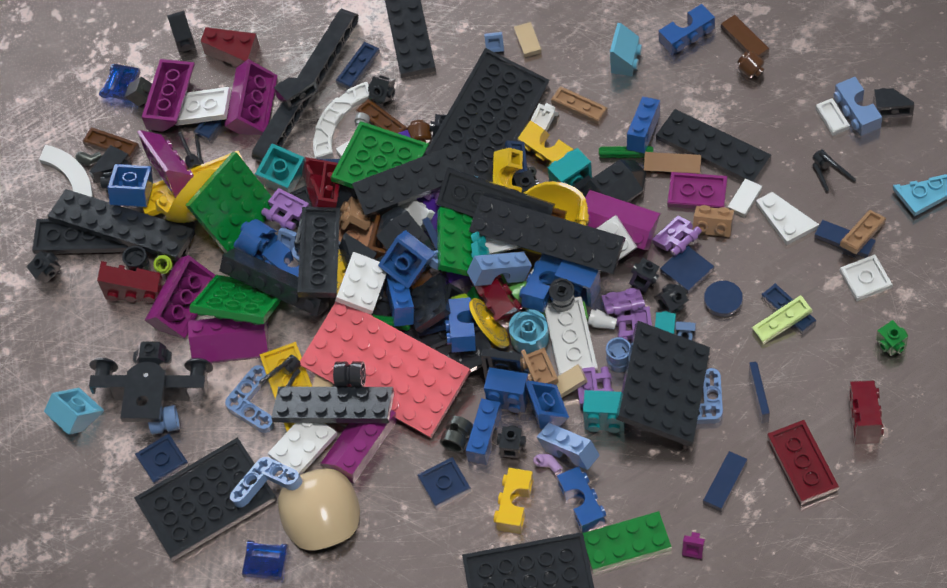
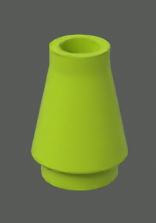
M160 255L154 260L153 266L156 272L165 274L172 270L173 263L168 256Z

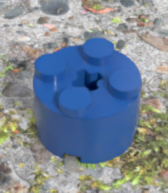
M258 219L250 222L246 221L241 226L240 230L242 232L235 241L234 248L264 261L262 253L277 241L278 235L275 234L277 231Z

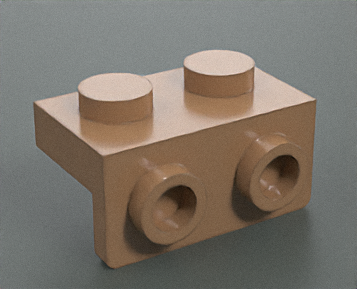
M350 197L348 202L345 201L340 208L342 212L340 217L341 228L345 230L351 222L367 230L370 226V217L365 218L359 201Z
M707 205L696 206L693 229L698 226L702 230L700 234L730 237L734 210H729L725 207L711 208Z
M545 348L526 354L525 349L521 351L523 367L528 369L529 381L548 384L559 383Z

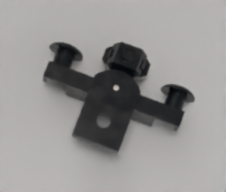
M142 341L133 354V363L136 365L127 371V375H112L118 370V365L109 358L99 357L91 360L89 366L95 371V375H90L89 388L92 394H95L96 388H110L114 399L123 401L120 416L122 422H161L163 401H189L190 397L187 388H201L203 394L207 395V374L213 371V365L206 359L192 358L184 364V367L190 371V375H167L165 370L172 361V352L161 342ZM139 401H148L144 406L138 405Z

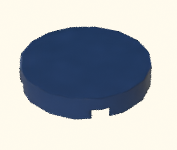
M730 281L714 282L707 287L704 293L705 306L709 309V312L719 317H728L732 313L738 312L743 303V293L735 283Z

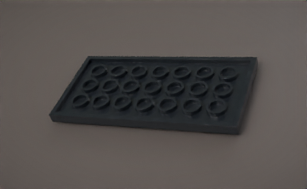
M485 48L424 156L458 144L470 174L493 182L494 151L505 149V142L507 140H518L550 80Z

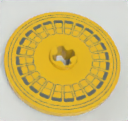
M477 298L472 299L469 302L470 311L482 332L496 346L506 348L509 345V337L505 328L493 318L494 314L483 301Z

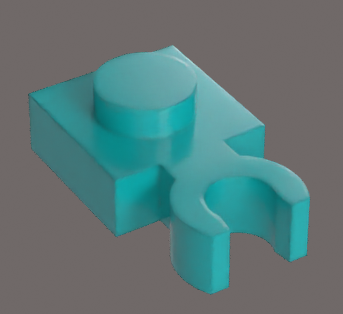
M478 231L471 234L473 241L471 244L472 258L478 255H490L489 248L485 246L486 237H480Z

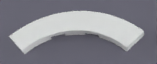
M368 82L348 89L345 94L335 98L324 110L316 125L313 138L315 159L333 157V135L341 119L354 107L365 102L367 99H372L368 97Z
M45 145L39 158L40 163L62 171L70 181L74 192L93 197L90 180L81 164L63 150Z

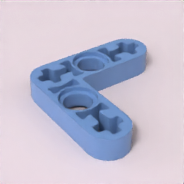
M257 365L251 368L229 394L225 404L231 414L258 431L268 433L274 428L272 416L250 402L266 383V381L262 384L259 383L266 376V372L263 366ZM256 373H257V374H261V373H262V376H261V377H260V376H257V377H256L255 374H256ZM243 387H252L249 393L242 392ZM232 402H233V403L238 402V405H237V406H236V405H233V406H232L231 403H232ZM247 410L255 411L252 417L245 416ZM260 420H262L263 422H266L268 420L269 424L262 425Z
M709 368L705 374L703 386L704 403L700 404L697 424H715L720 422L723 416L721 375L717 369ZM711 375L714 377V386H710L709 376ZM710 392H715L718 394V397L712 400L707 395ZM714 410L716 412V416H712L711 411Z
M262 457L230 494V499L236 507H244L267 480L288 490L298 489L303 480L296 470L269 457ZM283 470L281 475L275 477L278 471ZM257 479L254 484L249 485L250 481Z

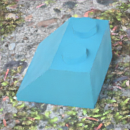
M617 23L610 49L611 73L632 76L634 69L637 70L639 59H637V56L641 55L642 44L639 43L638 35L622 23Z
M80 388L52 393L44 412L65 433L70 435L83 432L103 414L104 409Z

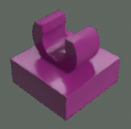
M692 532L691 536L684 535L683 556L703 558L705 539L700 538V533Z

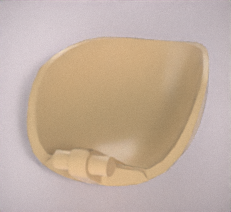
M334 469L313 470L300 475L303 482L298 489L288 490L284 487L281 489L278 498L281 523L288 537L298 547L305 550L327 548L345 541L356 531L360 517L359 501L351 482L341 472Z

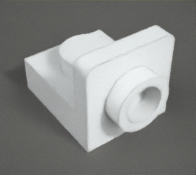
M539 103L531 121L547 132L554 116L558 117L559 113L554 111V106L548 103L544 106Z

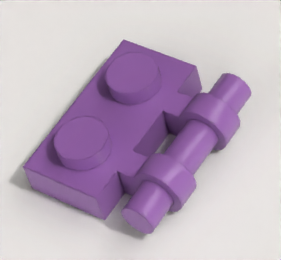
M278 188L268 201L269 206L272 208L270 210L264 208L261 214L267 220L279 223L283 228L294 230L296 224L291 222V220L294 218L300 221L302 207L310 206L309 203ZM281 211L285 213V216L282 217L278 215V212Z
M677 216L652 241L654 245L665 251L674 247L670 252L673 256H676L678 253L685 251L686 246L690 242L697 240L702 230L698 226L691 230L693 228L692 223Z
M629 288L617 293L610 292L601 296L607 315L613 313L618 315L623 311H637L638 308L645 307V301L638 288Z
M650 306L638 308L637 311L630 310L631 315H625L624 311L618 314L616 325L619 327L618 337L624 338L627 341L632 339L637 321L652 326ZM632 324V330L627 331L626 325Z
M595 367L582 368L588 382L578 388L580 407H583L585 390L614 391L611 388L612 375L609 373L608 367H601V373H595ZM597 382L603 383V389H598Z

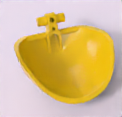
M217 169L202 170L190 179L172 203L165 196L158 198L155 203L156 210L166 216L164 220L175 223L197 221L195 216L186 207V204Z
M552 181L537 184L524 192L533 197L554 203L555 208L567 211L565 220L588 225L587 202L584 195L577 188ZM524 249V250H527V251H530V252H533V253H538V252H535V251H531V250H528V249Z

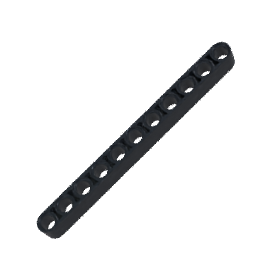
M342 8L337 12L297 78H314L317 87L320 86L355 29L359 19L357 13ZM313 95L290 111L282 103L280 104L254 146L251 155L252 159L262 162L271 144L279 147L283 146Z

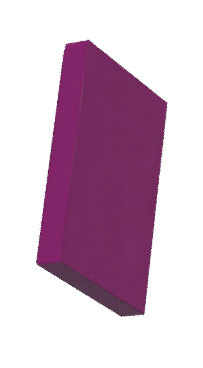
M671 172L667 207L696 209V206L707 205L711 208L724 207L727 176Z

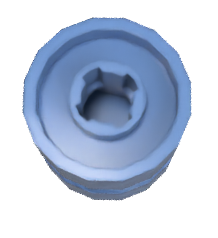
M613 338L606 345L607 365L610 370L618 373L626 371L631 347L630 343L624 338Z
M175 405L163 408L161 415L163 422H148L152 435L163 433L165 429L168 432L180 429L178 412Z

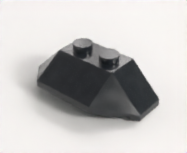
M619 159L591 178L581 193L586 197L589 190L629 202L644 191L646 171L635 160Z
M397 206L381 216L376 237L387 251L396 237L405 230L432 251H435L429 237L407 210ZM428 264L424 272L428 271L432 267Z

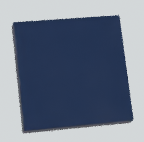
M687 245L686 250L669 259L660 268V272L675 284H680L689 294L714 271L715 266Z
M169 433L135 453L154 485L189 465Z
M453 457L417 475L435 509L471 492V487Z

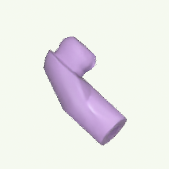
M538 454L533 458L535 465L538 467H548L555 475L563 470L562 466L550 454Z

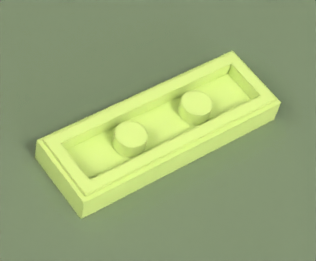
M800 295L752 328L762 343L765 344L813 311Z

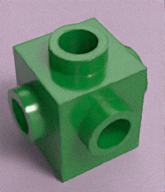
M892 320L877 330L876 341L884 352L887 351L892 356L906 349L908 334L904 328L899 327Z

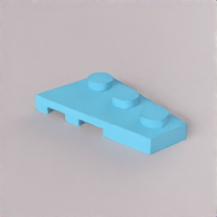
M947 174L931 177L926 181H912L907 185H893V191L915 217L947 199Z

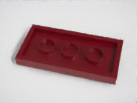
M805 420L767 434V438L801 505L839 490V485Z

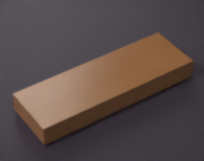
M561 86L551 98V103L596 124H599L608 112L607 107Z
M645 152L644 171L700 174L701 155Z
M869 210L841 240L840 246L857 254L885 224L886 218Z

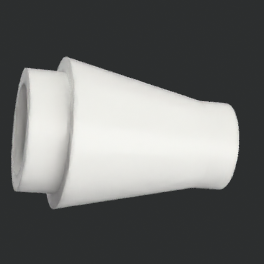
M598 309L591 310L588 324L594 328L613 330L617 322V318L607 315Z

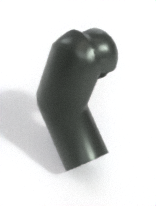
M79 151L76 153L75 158L80 164L91 166L97 163L102 155L100 152L89 155Z

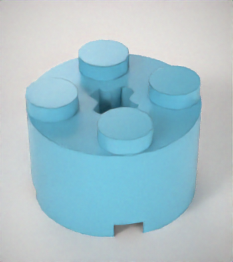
M529 309L522 313L520 311L511 318L509 333L511 345L515 350L521 353L525 349L526 354H529L547 346L549 341L548 324L542 313Z

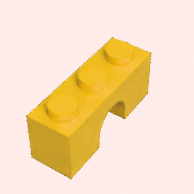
M531 120L518 137L521 142H524L527 151L534 150L536 152L535 156L542 161L547 159L550 161V164L564 157L567 152L574 150L559 139L554 146L545 148V142L550 134Z
M512 148L494 151L493 183L522 192L521 187L512 185V178L516 171L522 170L523 151Z
M509 468L507 475L504 474L502 480L504 490L503 493H499L498 497L500 507L499 511L496 510L494 514V523H496L498 531L515 534L522 533L525 510L523 507L513 505L512 502L518 497L530 498L534 481L533 471Z

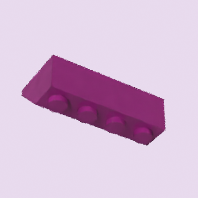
M159 60L142 114L146 130L165 131L178 122L195 66L194 62Z
M249 59L236 67L225 127L238 134L262 135L269 124L277 74Z
M142 130L137 131L147 158L176 198L190 179L194 177L191 170H188L184 160L180 161L178 152L176 150L173 151L169 140L166 141L160 134Z
M589 190L585 197L589 214L587 226L598 228L616 215L636 246L643 250L650 249L661 213Z
M189 255L180 258L178 262L176 261L144 321L158 331L184 339L188 333V321L195 320L197 316L196 313L190 312V305L215 277V274Z
M228 318L188 321L191 358H203L211 363L257 359L260 358L259 354L269 351L267 320L264 324L260 325L247 321L236 322Z
M391 410L389 423H348L320 465L326 469H334L341 472L354 484L397 423L395 418L396 412Z

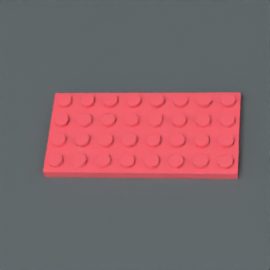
M335 302L300 360V365L303 368L333 384V370L336 361H347L349 364L353 361H364L366 367L364 387H393L394 397L391 410L396 412L395 418L430 438L433 437L471 372L468 367L372 315L339 302Z

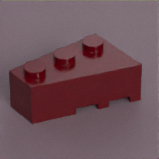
M205 27L201 38L204 54L221 62H228L235 68L248 59L255 62L260 47L256 33Z
M305 157L302 174L312 207L336 208L339 184L332 182L331 176L338 163Z
M101 261L97 282L106 300L155 302L164 285L161 273L139 268L136 271L124 269V265H119L117 268L107 266V262Z
M500 274L494 278L491 285L474 287L486 302L487 308L494 314L493 318L495 321L506 328L509 326L511 318L520 312L523 307L517 299L514 300L510 294L513 292L507 284L501 282L502 275Z
M874 380L850 382L849 396L855 444L880 443V436H884V426L881 420V405L879 406L878 403L880 399L879 388H876Z

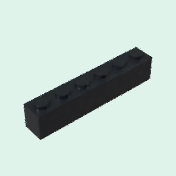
M236 248L222 255L219 272L314 316H318L328 309L330 298L298 297L297 276Z

